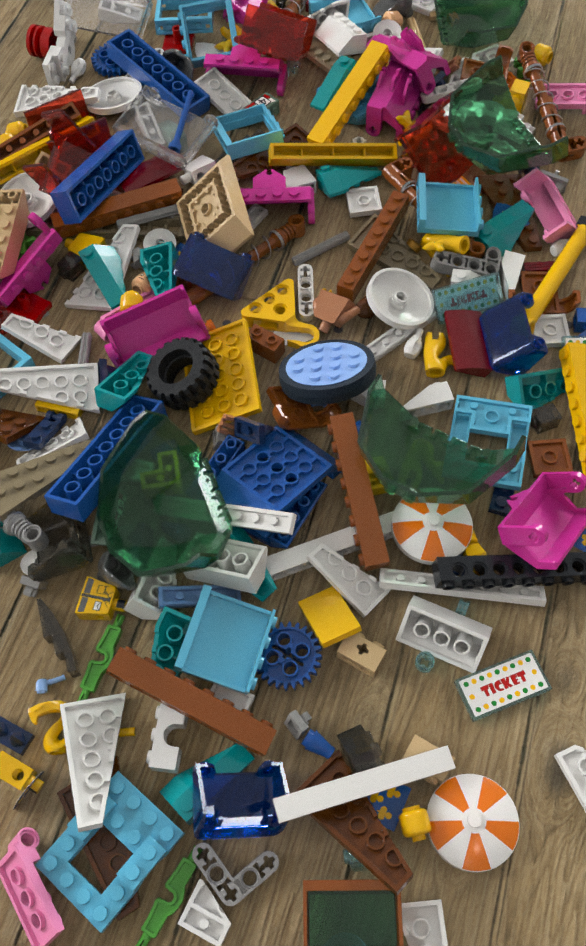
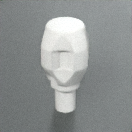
M77 58L73 61L71 77L69 79L70 83L74 84L76 79L84 74L86 70L84 59Z
M569 238L559 239L551 245L550 253L552 256H559Z
M417 328L415 334L404 346V355L409 359H415L421 352V336L424 331L422 328Z

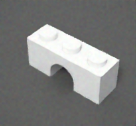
M161 703L156 708L155 719L158 720L156 728H153L151 732L153 746L152 750H149L147 753L146 763L149 764L148 767L152 771L178 774L182 750L179 747L168 745L167 737L174 729H186L188 717Z

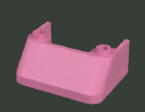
M536 167L513 184L515 188L521 191V199L528 202L535 209V213L545 229L542 237L547 244H553L559 239H568L576 230L577 222L556 185L547 175Z

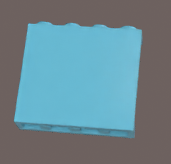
M309 0V14L311 15L339 0ZM350 0L349 20L365 33L373 32L376 24L381 21V15L375 17L365 0Z
M419 173L416 184L417 233L478 237L480 230H483L484 220L481 219L483 208L480 207L482 204V196H480L481 184H479L478 177L475 178L474 185L426 182L425 173Z
M204 584L173 669L247 695L250 690L254 691L258 680L255 674L257 669L261 670L264 662V657L261 655L263 649H268L271 637L268 634L270 628H275L278 617H275L276 610L268 611L212 591L211 586Z

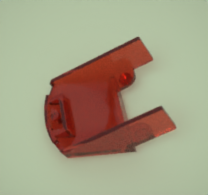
M63 109L41 112V116L51 126L49 138L54 144L47 166L44 163L23 165L22 170L40 186L39 190L48 195L99 149Z

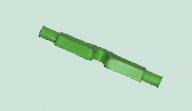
M117 614L113 625L109 624L104 635L96 646V651L104 655L105 658L103 661H89L84 678L80 684L83 690L77 701L87 700L90 693L96 692L103 674L106 673L116 654L115 648L123 633L120 627L125 616Z
M198 848L199 854L196 856L197 858L199 857V855H200L201 852L203 851V850L200 849V848ZM193 849L188 858H182L176 870L165 883V888L174 895L173 900L167 902L160 897L155 900L146 921L141 927L143 934L135 946H147L151 938L158 936L168 917L181 907L185 898L186 886L197 869V865L192 858Z

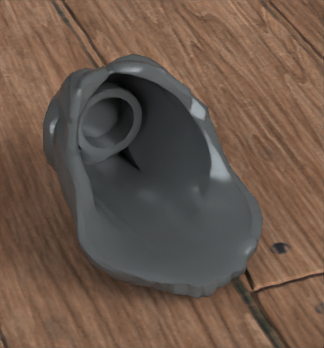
M379 0L372 12L375 17L380 15L383 17L386 11H399L405 18L411 17L414 13L412 0Z
M178 49L164 51L163 57L192 80L194 66L190 58L182 54Z
M117 548L104 552L98 561V580L120 589L134 590L137 585L134 580L135 568L130 556L126 553H120V550Z

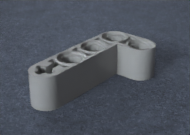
M489 247L482 259L449 251H436L430 262V267L435 272L451 276L454 268L471 270L483 277L495 275L496 277L500 268L501 251L497 247Z

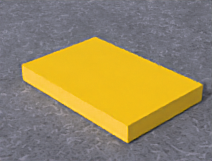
M333 586L298 602L302 613L323 649L362 631L359 622L340 593Z

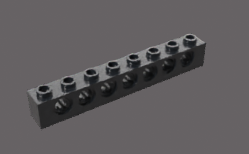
M568 552L557 568L558 572L549 569H536L517 554L436 557L432 564L435 588L452 590L456 587H463V589L468 590L481 586L485 589H490L495 586L511 588L515 585L531 587L535 584L552 586L557 583H562L564 586L574 583L586 585V552ZM453 571L459 573L460 577L456 576ZM474 571H477L480 576L476 575Z

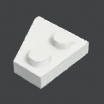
M199 879L178 921V925L215 946H222L232 923L206 883Z

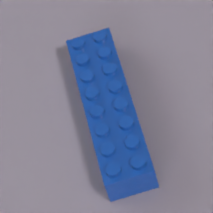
M131 29L125 30L106 42L108 57L130 76L137 79L143 87L179 117H181L188 91L192 90L194 92L186 119L187 124L210 110V95Z
M133 129L117 131L50 192L64 224L81 223L145 160Z
M133 395L124 403L44 495L51 512L84 522L168 419L163 401Z

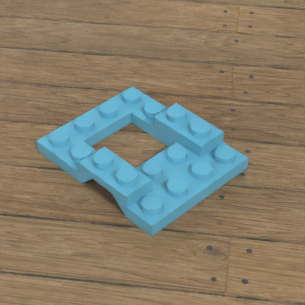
M457 395L442 478L520 491L533 406ZM476 433L508 438L504 467L465 461L469 434Z
M119 771L111 778L103 825L133 855L117 872V877L101 894L70 863L100 829L97 828L78 833L76 815L67 824L68 828L35 864L100 933L106 930L138 891L147 875L158 862L169 854L185 834Z

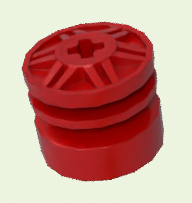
M37 24L30 25L26 34V48L31 56L45 59L50 46H56L57 36H55L52 27Z

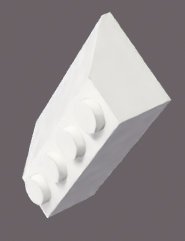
M341 12L329 15L315 32V36L338 57L341 55L361 54L366 49L367 33Z
M197 533L180 560L179 565L187 579L256 594L265 578L268 548L267 546Z
M413 595L395 640L475 674L489 641L492 627Z

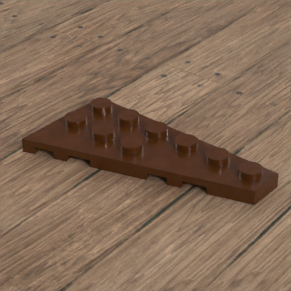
M297 123L283 131L285 134V138H283L284 143H308L307 136L309 133ZM268 150L244 156L233 163L236 177L240 180L256 176L265 169H267V172H270L271 169L278 170L286 167L269 166Z
M521 174L479 175L473 178L475 182V178L478 177L479 184H481V193L488 197V202L493 209L496 203L513 206L522 200L520 197L521 191L513 185L522 178ZM532 214L528 221L530 224L523 228L519 239L516 240L524 252L541 251L543 247Z
M0 408V442L7 445L30 433L45 417Z
M339 749L296 791L352 775L353 773L345 763ZM368 797L309 814L396 896L412 880L413 873L389 837L387 829L379 820L378 814Z
M115 756L111 778L117 771L121 773L118 756ZM70 784L57 792V795L71 821L75 816V808ZM104 825L83 847L103 891L117 877V872L133 855ZM138 891L116 916L117 921L122 920L141 907Z

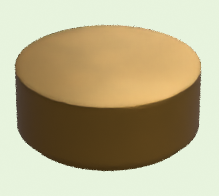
M409 238L406 244L416 253L422 250V247L414 239Z

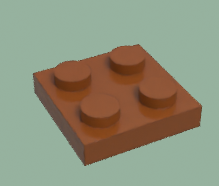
M565 438L527 441L526 447L533 478H538L542 472L573 471Z

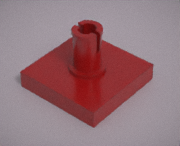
M174 25L172 27L173 34L165 35L162 49L164 51L178 49L182 54H186V49L183 50L182 46L184 36H181L179 25ZM195 33L189 34L191 51L193 49Z
M24 289L17 295L16 299L3 314L7 318L13 313L34 320V323L38 324L46 312L53 306L50 301L36 294H30Z

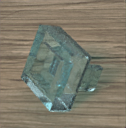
M289 54L286 62L288 77L291 72L298 74L297 68H300L301 65L299 61H294L295 55Z

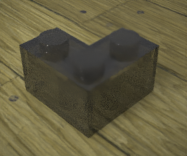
M361 724L337 735L343 754L348 760L353 774L385 765V762L380 760L379 757L382 755L379 744L377 742L374 743L370 731H365Z

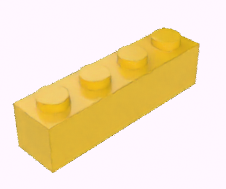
M37 400L35 403V407L39 412L46 413L50 410L56 412V414H66L67 418L77 419L79 416L81 418L84 410Z

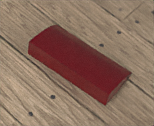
M165 151L141 163L116 188L120 192L125 193L156 184L182 171L183 167L172 154Z
M464 309L445 311L444 317L454 371L485 378L493 371L481 312Z

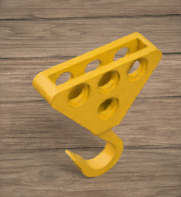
M285 279L241 310V318L247 320L248 327L252 328L254 324H257L266 330L308 333L314 337L309 342L287 340L289 347L298 349L307 344L320 341L319 330L314 325L299 322L296 319L294 281L292 279ZM280 288H285L279 293L277 292ZM267 297H271L269 300H267L266 302H264V300H265ZM257 306L256 309H254L253 311H251V308H252V307Z

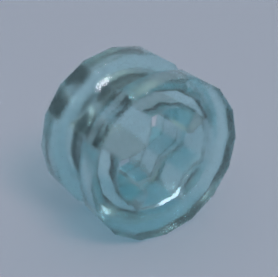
M460 598L455 612L465 616L470 601L465 602L463 598Z
M426 651L419 653L415 660V667L422 673L430 672L435 664L434 656ZM422 658L430 661L428 667L419 663Z

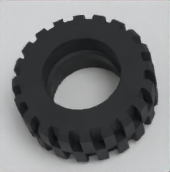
M181 337V340L179 338L173 339L172 342H167L164 344V347L159 348L156 351V355H153L150 359L151 363L148 364V373H146L148 388L167 407L174 410H189V407L195 408L200 402L204 403L206 398L212 395L213 388H216L218 384L216 380L219 379V364L212 353L197 339H189L188 337ZM188 365H192L189 374L183 380L174 383V379L179 371Z

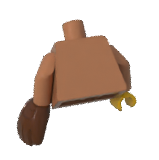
M323 288L320 294L313 300L314 317L322 321L318 330L325 334H328L331 325L341 328L342 325L357 315L364 319H370L375 315L368 304L366 296L355 304L345 297L332 293L331 289L326 291Z

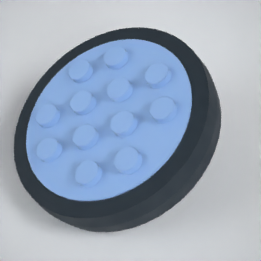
M334 339L307 344L288 354L279 366V381L283 392L297 402L313 405L333 404L356 397L366 391L376 378V361L373 352L367 346L350 340Z

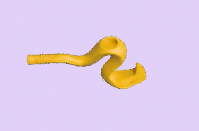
M53 700L29 708L28 714L32 723L37 725L39 718L48 714H61L60 704L65 702ZM61 717L47 730L44 736L43 748L49 755H63L66 753L65 739H58L59 734L63 730ZM135 727L120 728L119 737L135 736Z

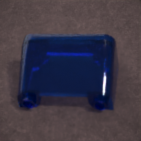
M195 231V233H191L173 267L172 274L233 301L241 299L255 260L251 259L252 256L245 252H242V255L236 254L211 243L200 232Z
M521 292L484 311L479 317L490 366L498 373L513 376L525 374L548 353L545 340L531 333L525 308L529 309L534 305L531 293Z
M268 760L261 764L257 772L216 773L215 766L209 762L195 763L192 771L193 831L196 839L268 837L278 835L284 830L288 821L279 824L272 800L273 798L290 794L283 762Z

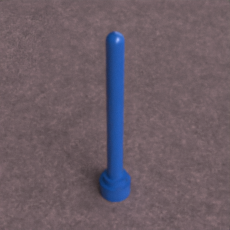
M189 90L174 140L168 145V152L173 155H179L181 151L180 139L194 95L192 90Z

